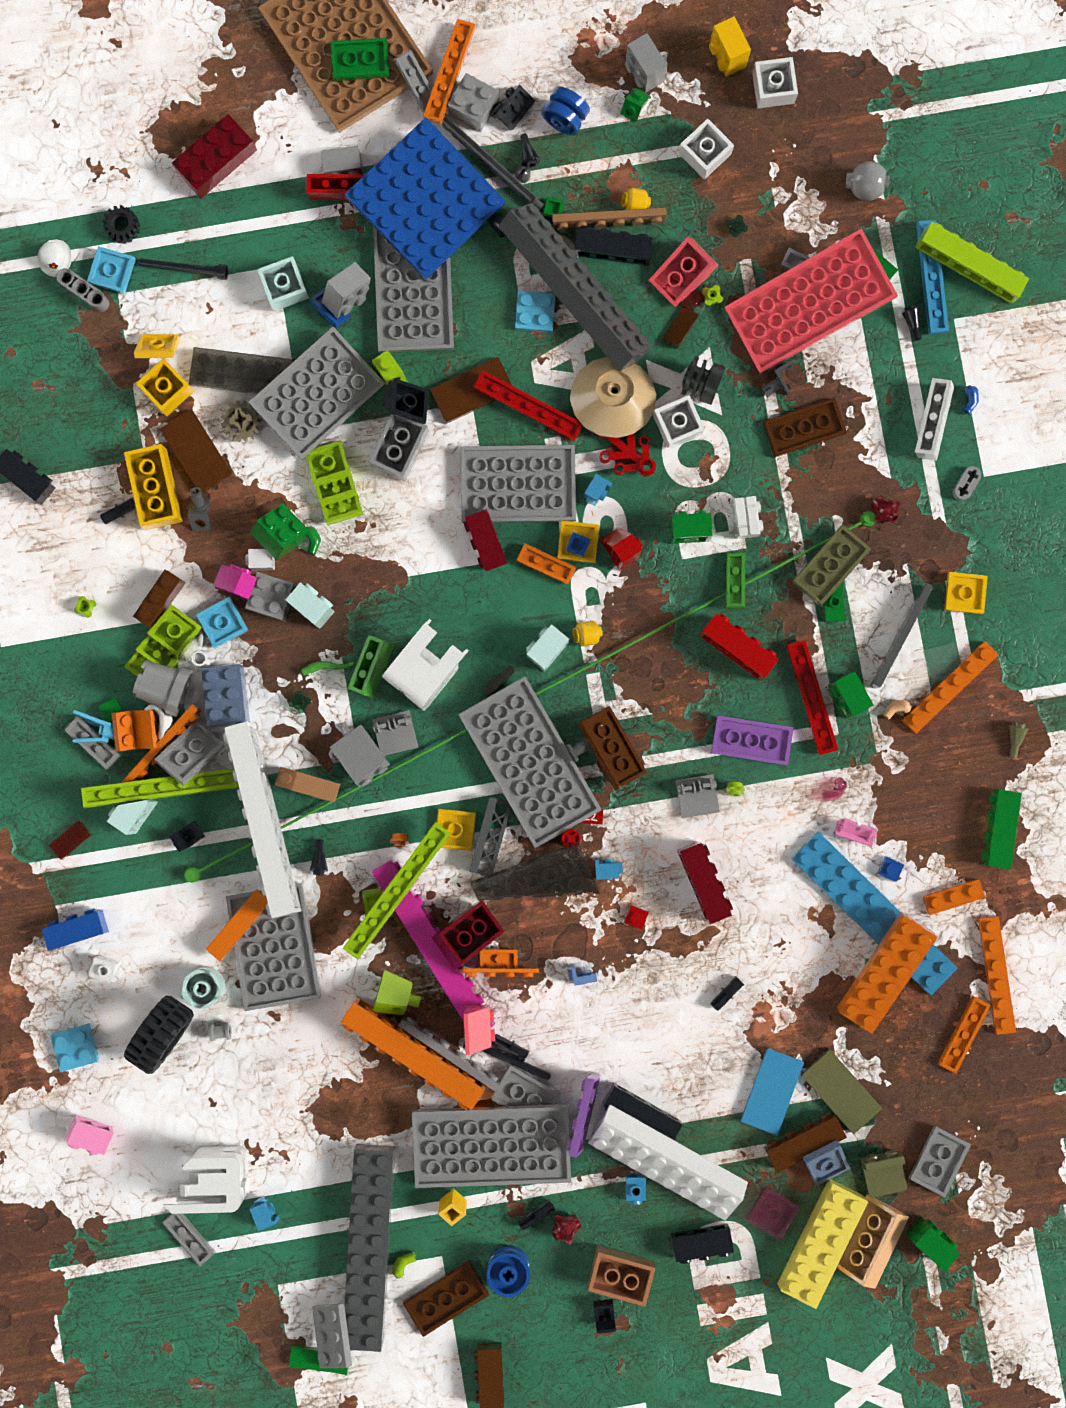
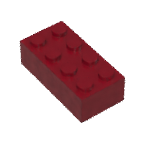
M227 114L172 162V165L183 180L202 199L254 154L257 148L247 133Z
M697 841L678 849L677 853L706 921L711 925L732 916V904L723 895L725 888L722 881L717 880L715 876L718 871L715 864L710 862L707 857L710 855L706 844L704 845L702 842Z

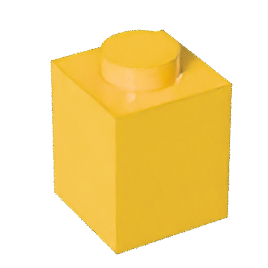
M453 1188L440 1199L438 1215L453 1226L466 1215L467 1200Z

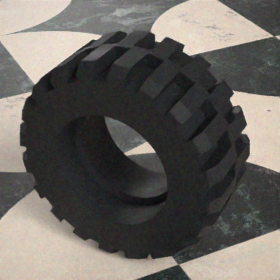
M164 996L150 1011L131 1038L123 1054L125 1060L146 1074H153L165 1061L188 1028L194 1016L192 1009L172 996Z

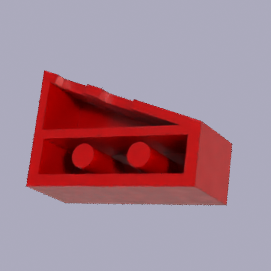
M619 527L599 539L619 571L638 560L641 555V547L643 545L637 536L634 538L631 533Z

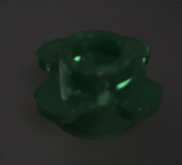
M737 215L736 218L726 222V227L729 228V232L733 237H737L742 232L748 230V225L744 223L743 216Z
M296 691L295 696L292 700H289L288 704L290 707L297 709L298 713H304L308 704H311V698L304 696L302 691Z

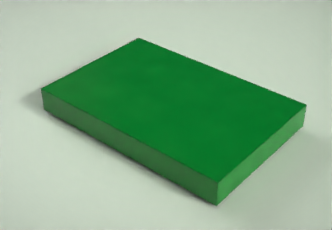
M387 38L330 41L333 81L390 77Z

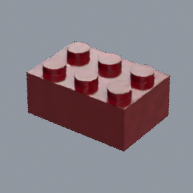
M483 900L470 906L431 938L453 969L464 965L505 931Z

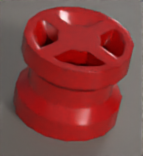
M568 829L562 834V843L565 847L573 849L579 846L581 836L576 830Z

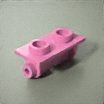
M847 818L837 820L835 835L869 847L873 846V838L876 837L878 832L874 830V827L861 824L859 828L857 827L858 822Z

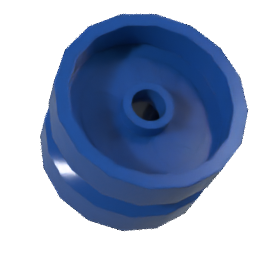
M557 86L550 95V101L546 102L541 110V115L554 129L566 135L574 136L581 127V121H584L589 114L590 107L576 92Z
M513 1245L502 1246L491 1254L488 1261V1284L496 1294L503 1297H514L521 1294L530 1280L529 1259L518 1247Z

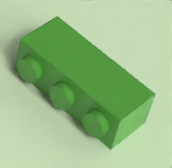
M368 635L348 689L374 698L394 644Z

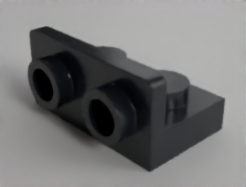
M520 84L515 87L510 86L504 93L506 97L493 107L494 112L491 115L493 118H498L510 131L517 126L536 101Z

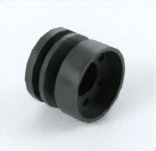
M695 356L694 360L688 365L683 378L681 394L686 395L688 388L693 389L690 395L691 398L699 391L701 392L700 401L712 405L726 367L713 363L711 368L707 370V360L704 359L702 366L699 367L697 363L700 357Z

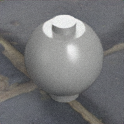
M873 161L863 162L852 173H847L846 189H851L853 195L860 200L872 201L879 198L884 193L885 188H889L890 176H886V170L879 163Z

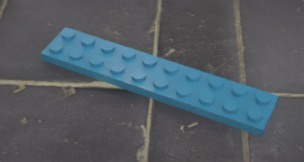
M817 832L791 860L879 945L900 914V911L820 832ZM933 944L911 978L932 996L958 968Z

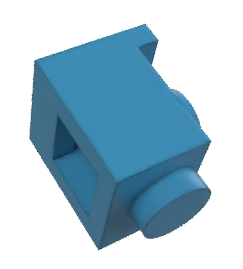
M596 474L584 493L586 502L596 506L599 500L603 501L608 493L606 488L610 490L613 483Z
M598 859L594 860L596 880L620 878L619 874H623L622 862H614V859H602L603 863H599Z
M625 1173L626 1201H630V1204L639 1205L642 1201H646V1176L642 1173ZM634 1188L640 1190L639 1193H633L632 1191Z
M261 1197L256 1199L250 1208L258 1231L277 1224L280 1219L279 1215L274 1216L275 1208L272 1203H269L268 1198Z

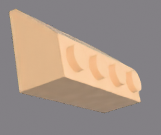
M866 1195L865 1198L868 1200V1204L837 1268L862 1286L875 1289L909 1217L894 1207Z

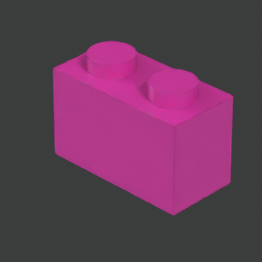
M230 564L229 567L221 565L213 586L249 599L257 578L250 575L251 571L245 568H240L233 564Z

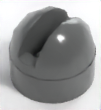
M521 166L516 170V179L521 183H527L530 180L531 174L527 167ZM522 171H525L521 178L520 174L522 173Z

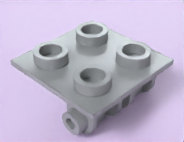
M410 710L372 719L379 749L384 756L418 748Z
M714 774L675 780L682 818L720 812Z

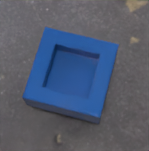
M573 532L566 551L583 558L591 539Z
M885 856L877 874L897 882L904 864Z

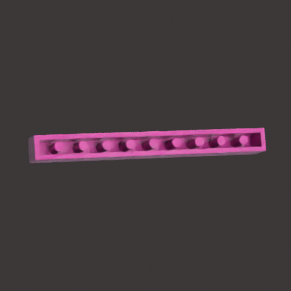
M392 859L372 871L383 892L402 868L398 860L395 862ZM410 889L395 911L464 1022L466 1006L483 1005L485 1001L481 994H476L472 988L475 986L472 979L465 977L464 973H459V969L464 968L463 965L453 969L431 937L441 929L439 927L435 928L432 923L434 920L429 910L425 911L422 907L424 902L418 893L415 895L413 890Z

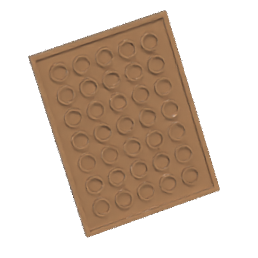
M268 0L258 7L265 21L339 133L410 89L394 61L397 57L411 49L426 78L433 74V69L387 0ZM387 38L390 77L333 81L330 41Z

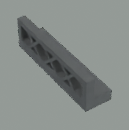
M494 797L489 798L469 872L492 877L511 810L508 801ZM496 803L508 805L506 813L500 817L495 812ZM493 814H495L496 819L492 821ZM502 817H504L503 824H502V822L500 821V819H501ZM498 820L502 827L501 832L493 836L490 825ZM488 832H489L490 835H491V837H490L489 839H487ZM499 835V839L497 842L495 837ZM493 839L496 844V850L488 854L485 849V843ZM483 850H484L486 856H484L483 858H481V857H482V854H483ZM492 854H494L493 860L490 858ZM488 858L491 863L489 872L478 869L480 861Z

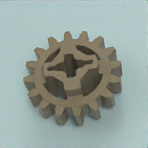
M238 400L235 406L230 403V409H224L226 416H221V419L225 421L221 423V426L226 428L224 433L226 435L229 434L231 440L236 437V441L239 443L241 439L245 443L248 442V437L254 440L253 434H260L257 429L263 427L259 422L263 420L262 417L250 405L248 406L245 400L242 405ZM244 410L251 412L252 415L245 414ZM241 416L244 419L242 426L239 424L242 419ZM231 428L239 429L240 433L234 432Z

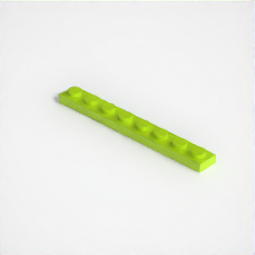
M235 768L197 773L184 786L170 776L81 788L83 808L85 809L239 788V784L234 780L233 771Z
M437 822L434 823L342 949L357 960L361 957L452 834Z

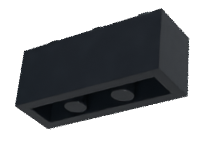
M5 449L0 455V473L35 502L42 505L56 488L51 484L53 480L44 473L42 476L37 473L38 468L31 462L26 464L22 460L24 457L16 450L11 452Z
M728 1223L670 1233L675 1260L681 1264L690 1263L693 1259L708 1260L711 1256L726 1257L730 1253H734Z

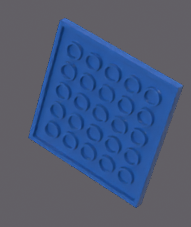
M427 117L345 193V197L425 280L506 203L502 196Z

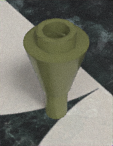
M1014 722L1013 725H1009L1011 744L1009 757L1017 758L1019 746H1021L1029 728L1025 727L1026 724Z

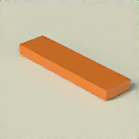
M256 889L206 947V950L219 962L222 961L266 909L267 897Z
M972 995L937 1063L938 1065L957 1074L991 1007L990 1004Z

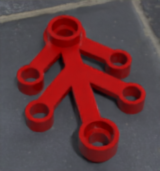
M636 432L627 435L628 446L619 438L597 435L601 439H607L622 451H602L599 457L601 463L607 464L610 460L631 459L636 464L624 465L623 463H616L614 473L621 476L625 472H639L642 476H651L656 470V464L649 455L650 438L648 436H642L639 439V446L642 448L641 458L636 453L635 448ZM646 440L648 444L644 445L641 441ZM607 455L609 458L605 460L602 456ZM648 465L650 469L644 470L643 466ZM622 467L623 470L619 472L616 468Z

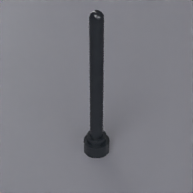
M143 258L138 260V264L144 267L210 274L219 280H227L228 265L224 264L208 267Z
M492 1047L481 1051L543 1079L549 1080L551 1078L549 1072Z

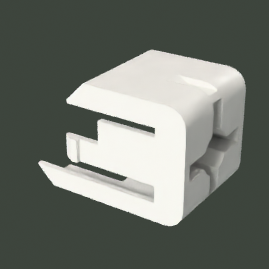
M430 619L419 629L382 676L383 679L398 691L404 693L408 699L423 711L429 707L459 669L458 663L469 651L466 649L462 653L452 645L445 655L439 659L425 648L437 634L429 626Z
M243 1146L199 1147L182 1167V1170L207 1169V1172H190L189 1184H180V1191H173L178 1197L176 1200L178 1204H163L172 1214L224 1213L238 1210L248 1193V1152Z

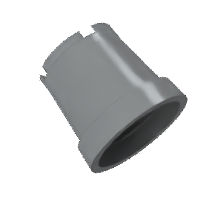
M145 660L141 667L144 671H141L137 676L132 696L165 710V713L177 717L186 697L193 670L183 667L177 669Z

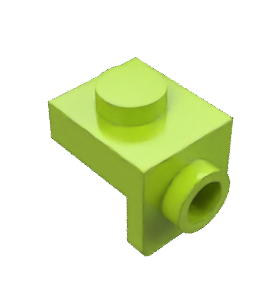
M382 888L362 891L365 917L383 894Z

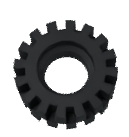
M120 205V208L113 206V211L109 208V214L105 213L104 217L106 219L102 221L104 223L103 228L109 237L117 243L122 241L123 244H126V240L132 242V237L136 239L137 235L135 233L140 232L138 228L140 223L134 212L128 207L124 208L123 205ZM121 218L128 220V226L125 230L118 231L115 229L117 220Z

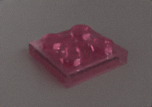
M765 1185L746 1220L781 1241L801 1207Z

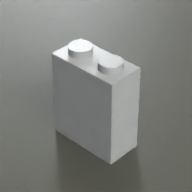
M359 725L330 746V749L358 787L369 784L372 781L371 778L377 774L384 773L390 765L362 725Z

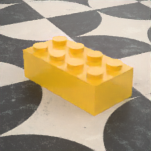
M162 444L124 452L140 527L150 530L183 522L167 449Z

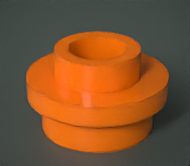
M403 833L392 834L390 843L394 844V847H405V844H409L408 835Z

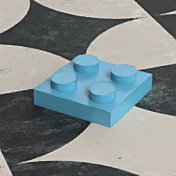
M98 246L87 282L94 286L125 294L136 258Z
M518 291L515 330L553 333L555 294Z
M230 596L196 614L215 649L249 631Z
M90 1023L50 1035L60 1072L100 1061Z

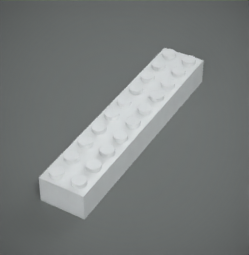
M249 722L225 727L226 733H223L226 745L229 744L230 752H228L230 763L234 764L233 777L235 782L239 784L240 789L237 790L239 800H243L244 808L242 809L244 819L248 821L247 834L249 839L252 838L254 846L251 849L254 858L257 857L258 865L256 870L258 876L262 877L263 884L261 885L263 895L267 897V913L272 918H280L301 912L256 727Z

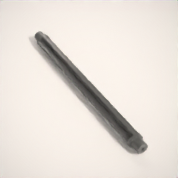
M445 115L441 125L445 130L451 133L455 139L482 161L511 189L517 192L528 204L532 203L539 209V212L543 209L544 204L539 201L538 197L522 185L519 180Z

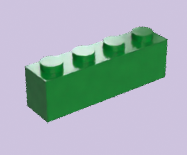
M993 789V793L991 792L989 797L991 809L987 813L986 818L988 830L984 833L986 845L985 850L981 854L983 865L1011 870L1022 793L1001 789Z

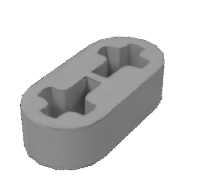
M971 466L962 473L953 489V496L956 500L964 501L971 496L981 479L979 468ZM974 472V477L976 478H973L972 480H970V482H968L967 480L969 479L970 475L967 473ZM964 486H967L964 491L966 494L960 496V491L958 489H962Z

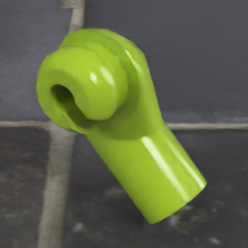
M411 1252L396 1259L392 1267V1274L397 1279L404 1276L407 1264L416 1262L415 1253Z

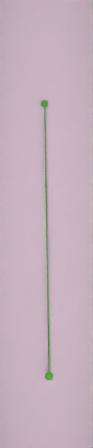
M872 511L864 512L860 517V522L848 529L851 530L861 524L864 527H871L876 522L875 513ZM830 538L746 581L745 585L825 544ZM726 592L706 602L705 604L687 612L686 614L668 622L667 624L649 632L648 634L630 642L629 644L611 652L610 654L592 662L591 664L573 672L572 674L554 682L553 684L535 692V694L538 695L542 693L543 691L561 683L562 681L580 673L581 671L599 663L600 661L618 653L619 651L637 643L638 641L713 603L714 601L726 596ZM467 729L372 778L371 782L466 733ZM357 786V787H355V788H353V789H351V790L345 792L344 794H342V795L336 797V800H338V799H340V798H342V797H344V796H346V795H348V794L354 792L355 790H357V789H359V788H361V787H363V786H360V787ZM326 802L325 804L281 826V829L297 822L298 820L316 812L317 810L333 802ZM253 841L201 869L196 867L186 869L184 878L190 883L197 882L203 870L253 845Z

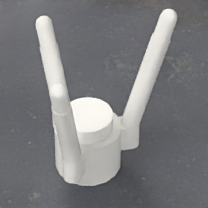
M200 632L198 647L192 653L191 659L188 657L184 659L189 664L202 666L216 662V659H207V653L202 649L203 632Z

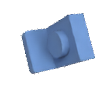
M575 964L571 965V970H568L570 982L574 981V986L597 982L596 972L592 973L591 970L580 971V975H576Z

